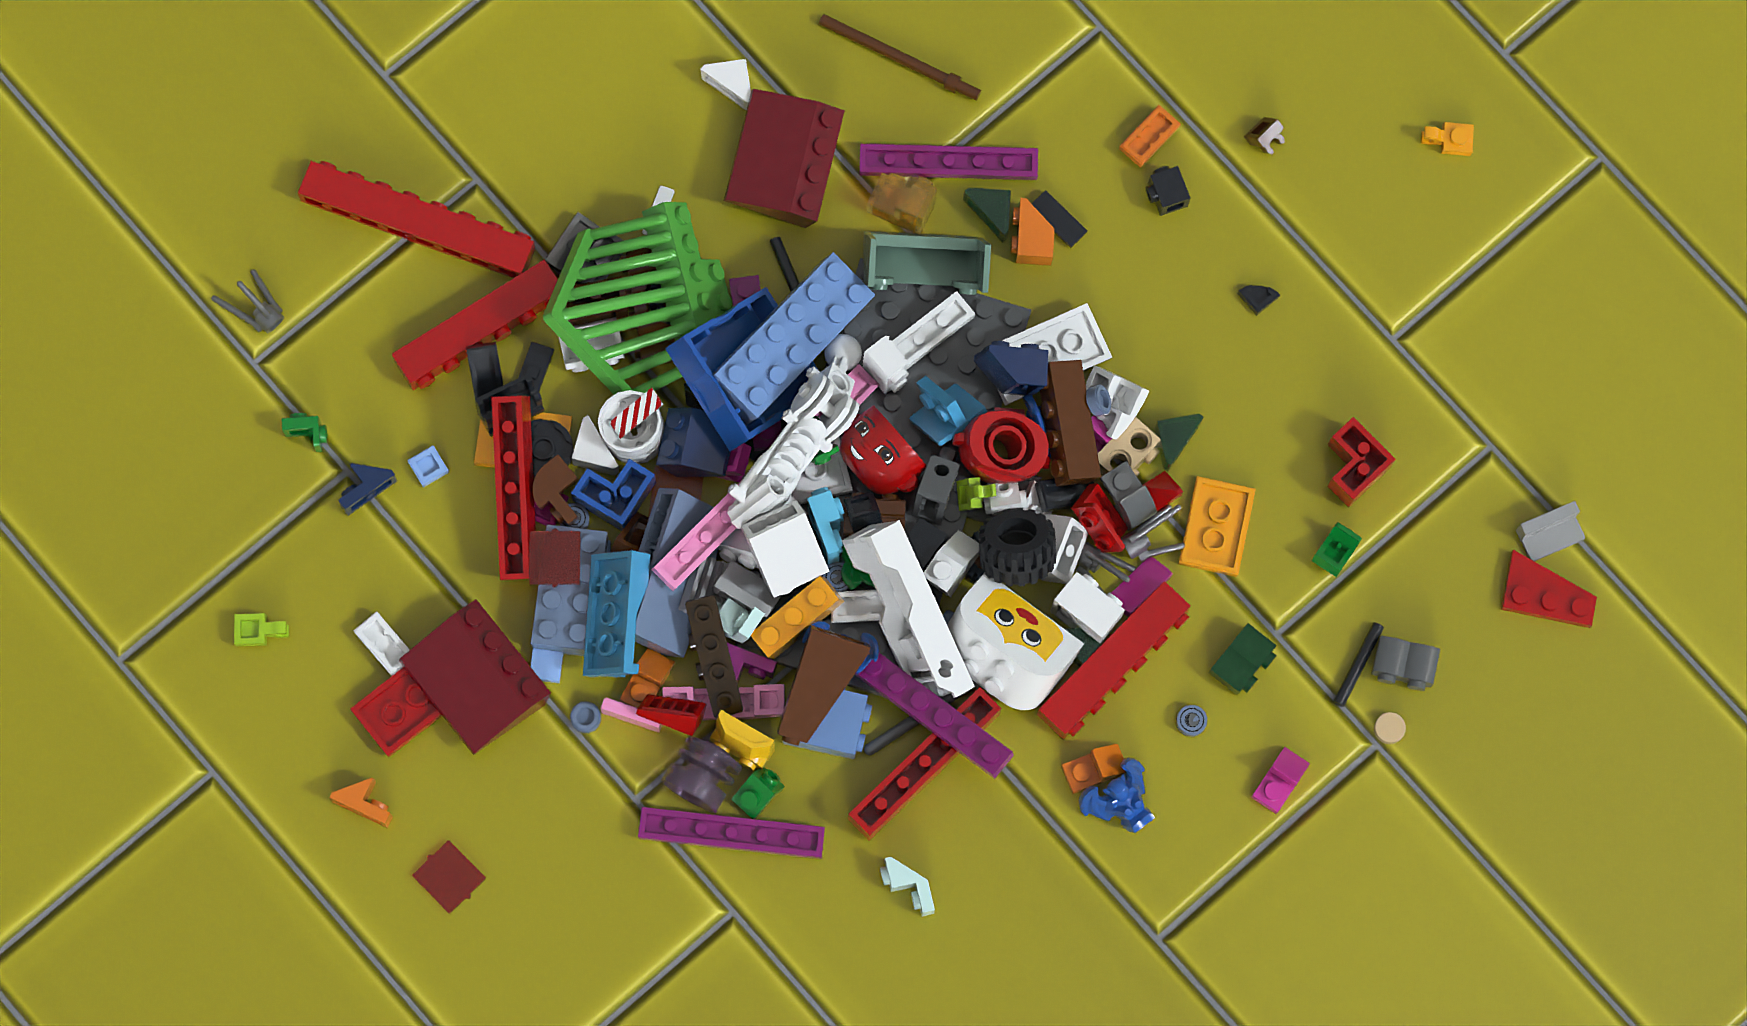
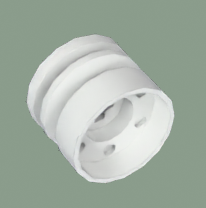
M632 390L616 393L607 399L600 409L598 426L600 435L612 456L623 463H627L631 459L640 464L648 462L659 454L665 422L658 408L636 426L638 432L636 436H632L630 431L620 439L609 422L644 394Z

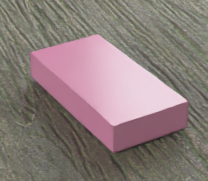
M607 697L604 698L601 705L602 714L658 733L661 730V724L638 716L636 714L638 708Z

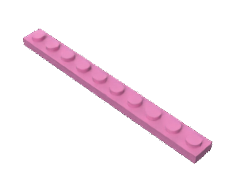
M860 364L848 374L855 381L850 397L860 405L879 384ZM819 411L815 416L820 418L823 413ZM729 493L651 569L672 591L737 528L731 523V519L727 514L729 506L736 500Z

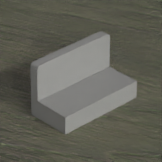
M1575 501L1519 525L1516 533L1529 559L1537 561L1585 539V535L1576 518L1580 510Z
M734 561L729 563L712 591L725 600L730 598L747 611L756 607L765 613L761 619L762 622L768 619L782 596L779 595L774 598L761 577Z

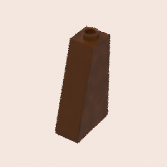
M811 625L777 729V733L782 735V741L793 745H799L800 741L808 743L869 654L871 648L869 643Z

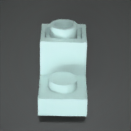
M727 598L722 604L717 601L725 636L740 643L749 639L765 615L756 607L747 611L730 598Z
M885 858V866L880 867L883 884H889L891 892L915 887L916 891L911 892L914 909H920L922 916L934 914L935 908L928 880L894 858Z

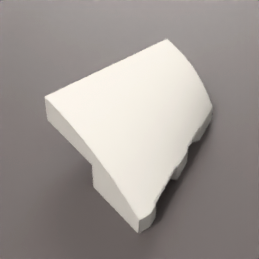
M1094 365L1086 382V390L1092 386L1103 385L1109 392L1111 398L1110 412L1096 417L1102 420L1107 427V436L1116 440L1127 429L1139 412L1149 390L1111 371Z

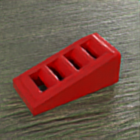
M647 694L638 707L636 714L693 736L703 720L707 704L699 701Z

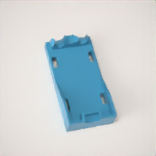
M630 550L591 555L583 676L617 678L638 674L639 664L633 663L636 619L638 609L648 586L650 554Z

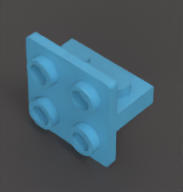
M924 376L916 382L922 393L919 395V399L924 407L910 416L909 419L914 426L937 445L942 446L946 442L951 441L955 434L963 431L973 418L987 412L983 404L958 384H953L944 391L927 376Z

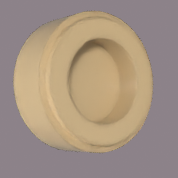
M1392 712L1382 714L1374 725L1376 737L1385 744L1397 743L1406 731L1403 718Z

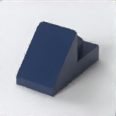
M350 463L352 471L361 484L349 486L341 493L342 497L338 499L340 506L347 516L396 483L397 479L393 471Z

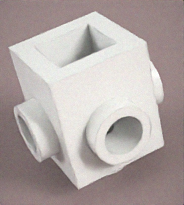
M996 483L997 496L984 498L986 514L1002 513L1004 509L1009 508L1011 510L1028 508L1025 490L1019 491L1018 483Z

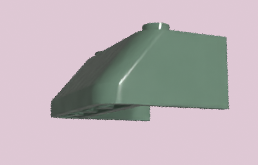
M865 231L863 237L864 283L872 290H887L888 285L901 283L953 286L959 288V294L976 295L977 290H980L982 293H988L991 244L981 237Z

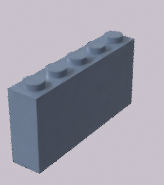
M671 488L658 489L638 551L650 554L648 586L637 612L635 642L664 656L684 658L689 646L688 634L692 633L688 614L678 609L689 576L672 591L651 569L714 507L680 489ZM716 548L708 557L716 559L719 549Z

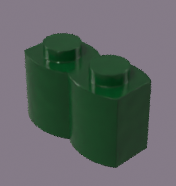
M1247 623L1210 669L1209 673L1236 695L1242 690L1248 693L1258 680L1254 674L1260 667L1266 670L1277 655L1273 651L1277 645Z

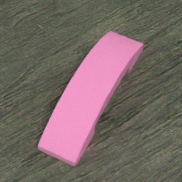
M784 684L754 685V687L739 688L743 712L732 714L731 716L738 720L782 716L785 707ZM693 686L663 687V697L706 703L707 706L703 720H717L713 715L707 688L694 689Z

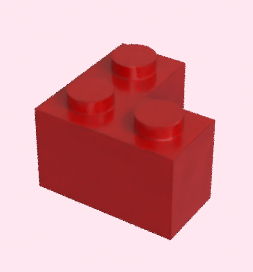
M1354 417L1339 429L1328 443V446L1346 465L1331 479L1327 487L1349 508L1392 467L1396 460Z

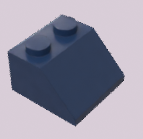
M693 407L668 408L656 465L676 477H725L731 451L723 442L705 411Z

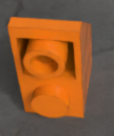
M1020 198L1019 207H1013L1012 225H1018L1017 236L1012 235L1011 253L1016 254V263L1051 266L1055 229L1027 198Z

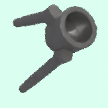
M255 269L251 270V274L269 305L266 302L261 303L242 281L237 282V286L257 307L253 312L255 319L219 297L212 296V301L252 325L258 332L264 330L266 333H270L284 319V316L281 314L283 312L282 308L275 302Z
M1167 505L1137 529L1121 538L1131 559L1139 556L1140 560L1144 561L1149 557L1185 547L1184 543H1178L1147 550L1151 543L1146 534L1180 511L1181 505H1176L1173 508L1171 505Z
M1089 542L1084 544L1077 562L1079 566L1076 571L1082 576L1084 574L1091 576L1090 570L1095 573L1102 566L1123 581H1130L1127 575L1105 561V559L1131 572L1136 569L1134 566L1109 553H1102ZM1100 586L1097 587L1104 594H1106Z

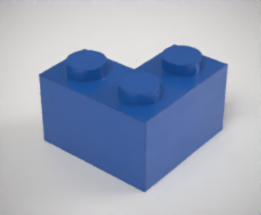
M629 459L614 483L587 468L571 492L573 502L582 505L586 510L622 531L637 513L654 487L656 478L654 473Z

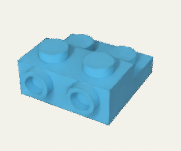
M828 487L813 491L811 493L812 497L807 498V513L813 529L816 531L817 540L828 566L839 562V554L843 551V543L839 531L840 522L844 521L842 515L844 510L839 497L833 498Z

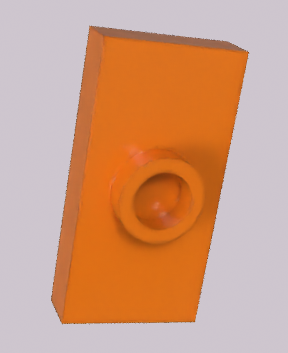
M1158 105L1119 146V150L1141 168L1175 133L1181 123Z

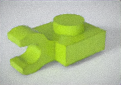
M980 477L956 481L959 511L982 508L984 498L997 496L996 484L982 486L980 484Z
M265 613L234 614L235 646H267V637H289V625H286V621L267 622V615Z

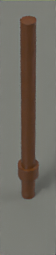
M823 14L820 19L819 25L943 84V88L952 93L957 91L976 101L982 90L962 81V77L952 72L947 74L828 15Z

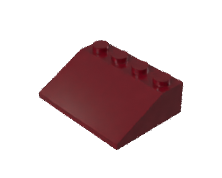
M752 89L724 201L803 228L816 223L845 110L815 100Z
M477 599L450 616L399 659L402 666L473 755L545 706L551 694Z

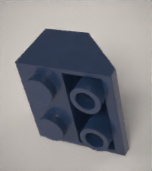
M993 341L991 345L984 347L983 350L974 355L976 365L1002 394L1034 395L1047 386L1048 350L1039 349L1037 344H1021V347H1010L1009 342Z

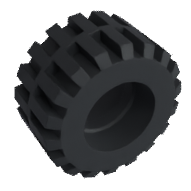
M1009 508L1004 509L1002 513L996 512L992 514V518H987L984 521V525L979 529L980 563L982 571H985V575L988 578H994V582L999 584L1004 582L1006 586H1013L1014 584L1019 585V587L1025 586L1027 583H1038V579H1045L1048 573L1053 571L1054 564H1056L1055 528H1053L1051 520L1046 519V516L1042 513L1036 514V510H1023V508H1016V510Z

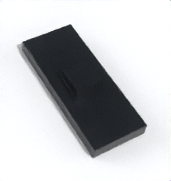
M1046 190L1032 203L1054 227V233L1070 248L1088 232Z
M531 342L518 378L529 373L533 379L536 392H540L555 350Z

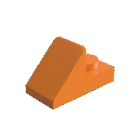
M650 648L645 651L636 663L639 664V672L632 675L619 699L621 703L638 708L647 694L658 696L673 668L675 661Z
M1118 744L1095 748L1091 750L1090 754L1061 765L1072 795L1090 786H1096L1126 774L1125 770L1121 768V762L1124 760Z
M369 778L334 791L329 797L332 803L388 828L393 818L391 813L387 811L389 806L375 799H372L370 803L367 802L376 784L374 778Z

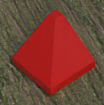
M1166 471L1142 485H1145L1149 491L1157 511L1172 503L1183 494L1180 486Z

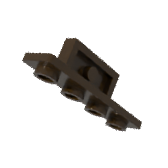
M709 595L686 601L685 606L692 633L688 634L692 652L697 651L700 662L695 663L699 680H705L714 717L717 718L721 710L729 715L743 712V704L715 596Z

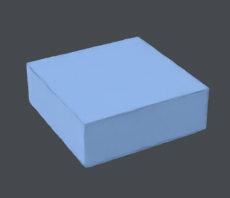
M433 445L407 460L423 488L449 473L448 468Z
M533 648L530 667L541 681L560 683L564 653L562 651Z

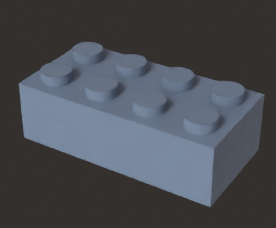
M547 525L531 638L532 649L562 651L564 654L584 656L591 555L607 553L609 538L606 531Z

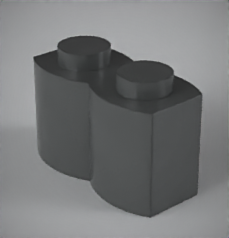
M1380 636L1371 674L1378 676L1377 680L1382 683L1395 684V681L1398 680L1406 682L1407 687L1410 689L1425 691V687L1431 688L1434 683L1440 649L1398 638Z

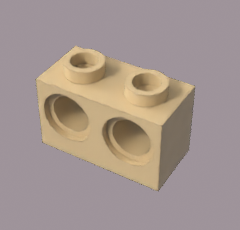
M1135 416L1127 429L1116 440L1112 438L1098 453L1101 474L1104 476L1113 470L1110 462L1114 459H1120L1124 462L1127 461L1137 477L1140 473L1137 470L1144 461L1150 464L1160 453L1157 448L1161 439ZM1141 438L1145 441L1147 447L1141 450L1135 449L1131 445V440Z

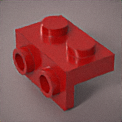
M1089 484L1071 509L1078 517L1080 524L1093 539L1095 546L1102 553L1122 552L1125 544L1121 537L1128 527L1099 484Z

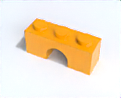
M819 576L758 626L751 634V637L768 658L776 659L797 641V637L805 629L819 620L822 621L845 601L825 577Z

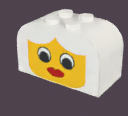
M985 573L963 597L947 624L971 679L1007 706L1019 710H1030L1038 707L1063 678L1084 645L1083 642L1007 586L994 582V578H988Z

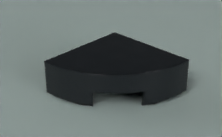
M1249 285L1240 289L1237 293L1256 316L1280 297L1277 291L1264 286Z

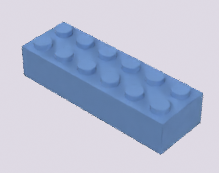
M834 252L824 258L712 373L734 409H740L741 412L738 415L747 425L757 419L875 296Z

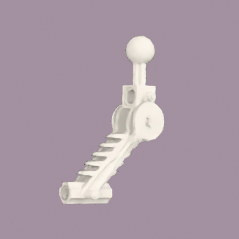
M838 334L825 347V361L829 366L821 372L814 366L807 370L806 376L809 378L808 381L800 387L791 404V410L788 409L783 413L782 419L787 422L785 428L771 447L757 459L741 483L729 486L728 493L736 500L729 506L727 514L731 519V523L738 529L742 525L782 507L796 488L801 474L819 450L824 453L830 452L833 446L831 441L839 437L851 426L860 405L850 397L855 381L846 374V371L854 369L862 357L861 345L854 337L847 334ZM819 411L823 413L819 420L813 418Z

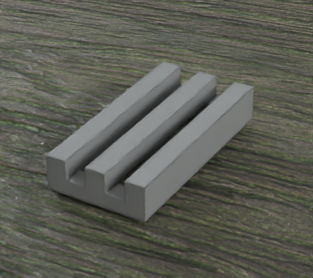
M707 557L689 575L678 610L687 614L686 601L692 600L694 597L696 599L715 595L712 591L722 574L724 563L716 561L712 557Z

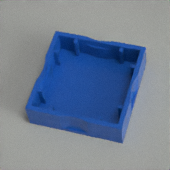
M767 287L736 304L719 317L713 318L665 348L729 451L734 450L782 420L784 411L791 410V404L800 387L808 381L809 378L806 376L807 370L813 366L818 370L812 361L774 402L748 425L739 417L740 409H734L712 373L778 306Z

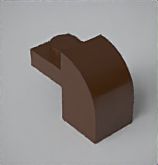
M558 454L536 474L533 482V496L541 510L551 503L554 507L549 511L560 524L566 521L571 526L579 517L562 498L561 494L579 479Z

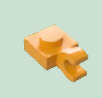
M1444 122L1442 130L1437 127L1426 126L1424 131L1421 132V144L1441 145V154L1471 156L1473 153L1474 125Z

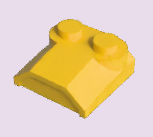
M721 710L719 712L716 728L709 738L713 742L712 748L725 756H728L730 752L740 758L739 764L751 771H754L755 768L762 769L775 751V740L725 711Z

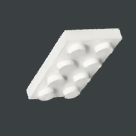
M1087 303L1002 340L1009 342L1010 347H1021V344H1037L1039 349L1048 350V362L1081 360L1083 371L1112 358ZM999 391L1005 405L1024 397L1021 395L1002 394Z

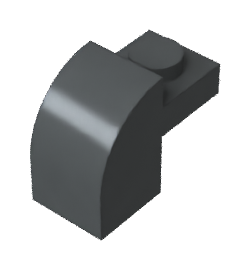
M1127 461L1100 477L1101 482L1116 503L1113 506L1128 527V532L1157 513L1155 503L1145 485H1141Z

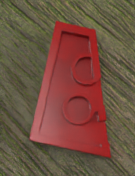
M1512 550L1501 610L1586 628L1592 626L1597 600L1595 595L1519 552Z

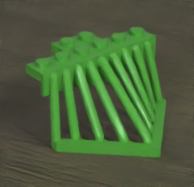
M662 202L642 211L643 217L578 232L544 311L543 320L613 395L628 390L646 393L649 389L653 388L656 391L683 376L678 368L675 367L632 389L624 380L671 361L672 359L666 350L617 370H614L605 360L665 340L675 339L677 341L682 336L709 320L719 317L732 308V300L727 290L725 274L720 259H701L698 241L695 238L691 214L686 202ZM641 229L647 231L645 236L590 249L592 242L595 240ZM641 248L652 250V253L582 268L584 261L590 262L595 259ZM644 266L656 267L657 269L656 271L574 288L576 281L581 282L586 279ZM647 284L661 285V288L565 308L567 302H573L586 297ZM646 303L666 304L664 308L584 329H575L568 321L574 318ZM654 322L671 323L669 327L599 350H595L587 341L592 338Z

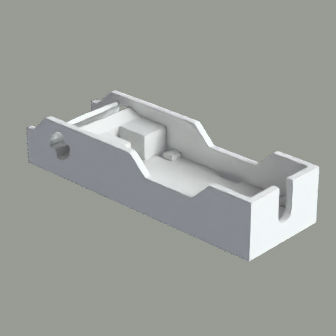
M900 520L869 525L842 540L853 567L870 575L884 608L879 624L899 668L910 676V672L922 671L921 677L914 679L937 696L943 697L952 693L953 698H956L975 687Z

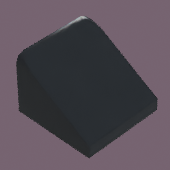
M873 491L843 499L854 534L869 525L882 523L881 513Z

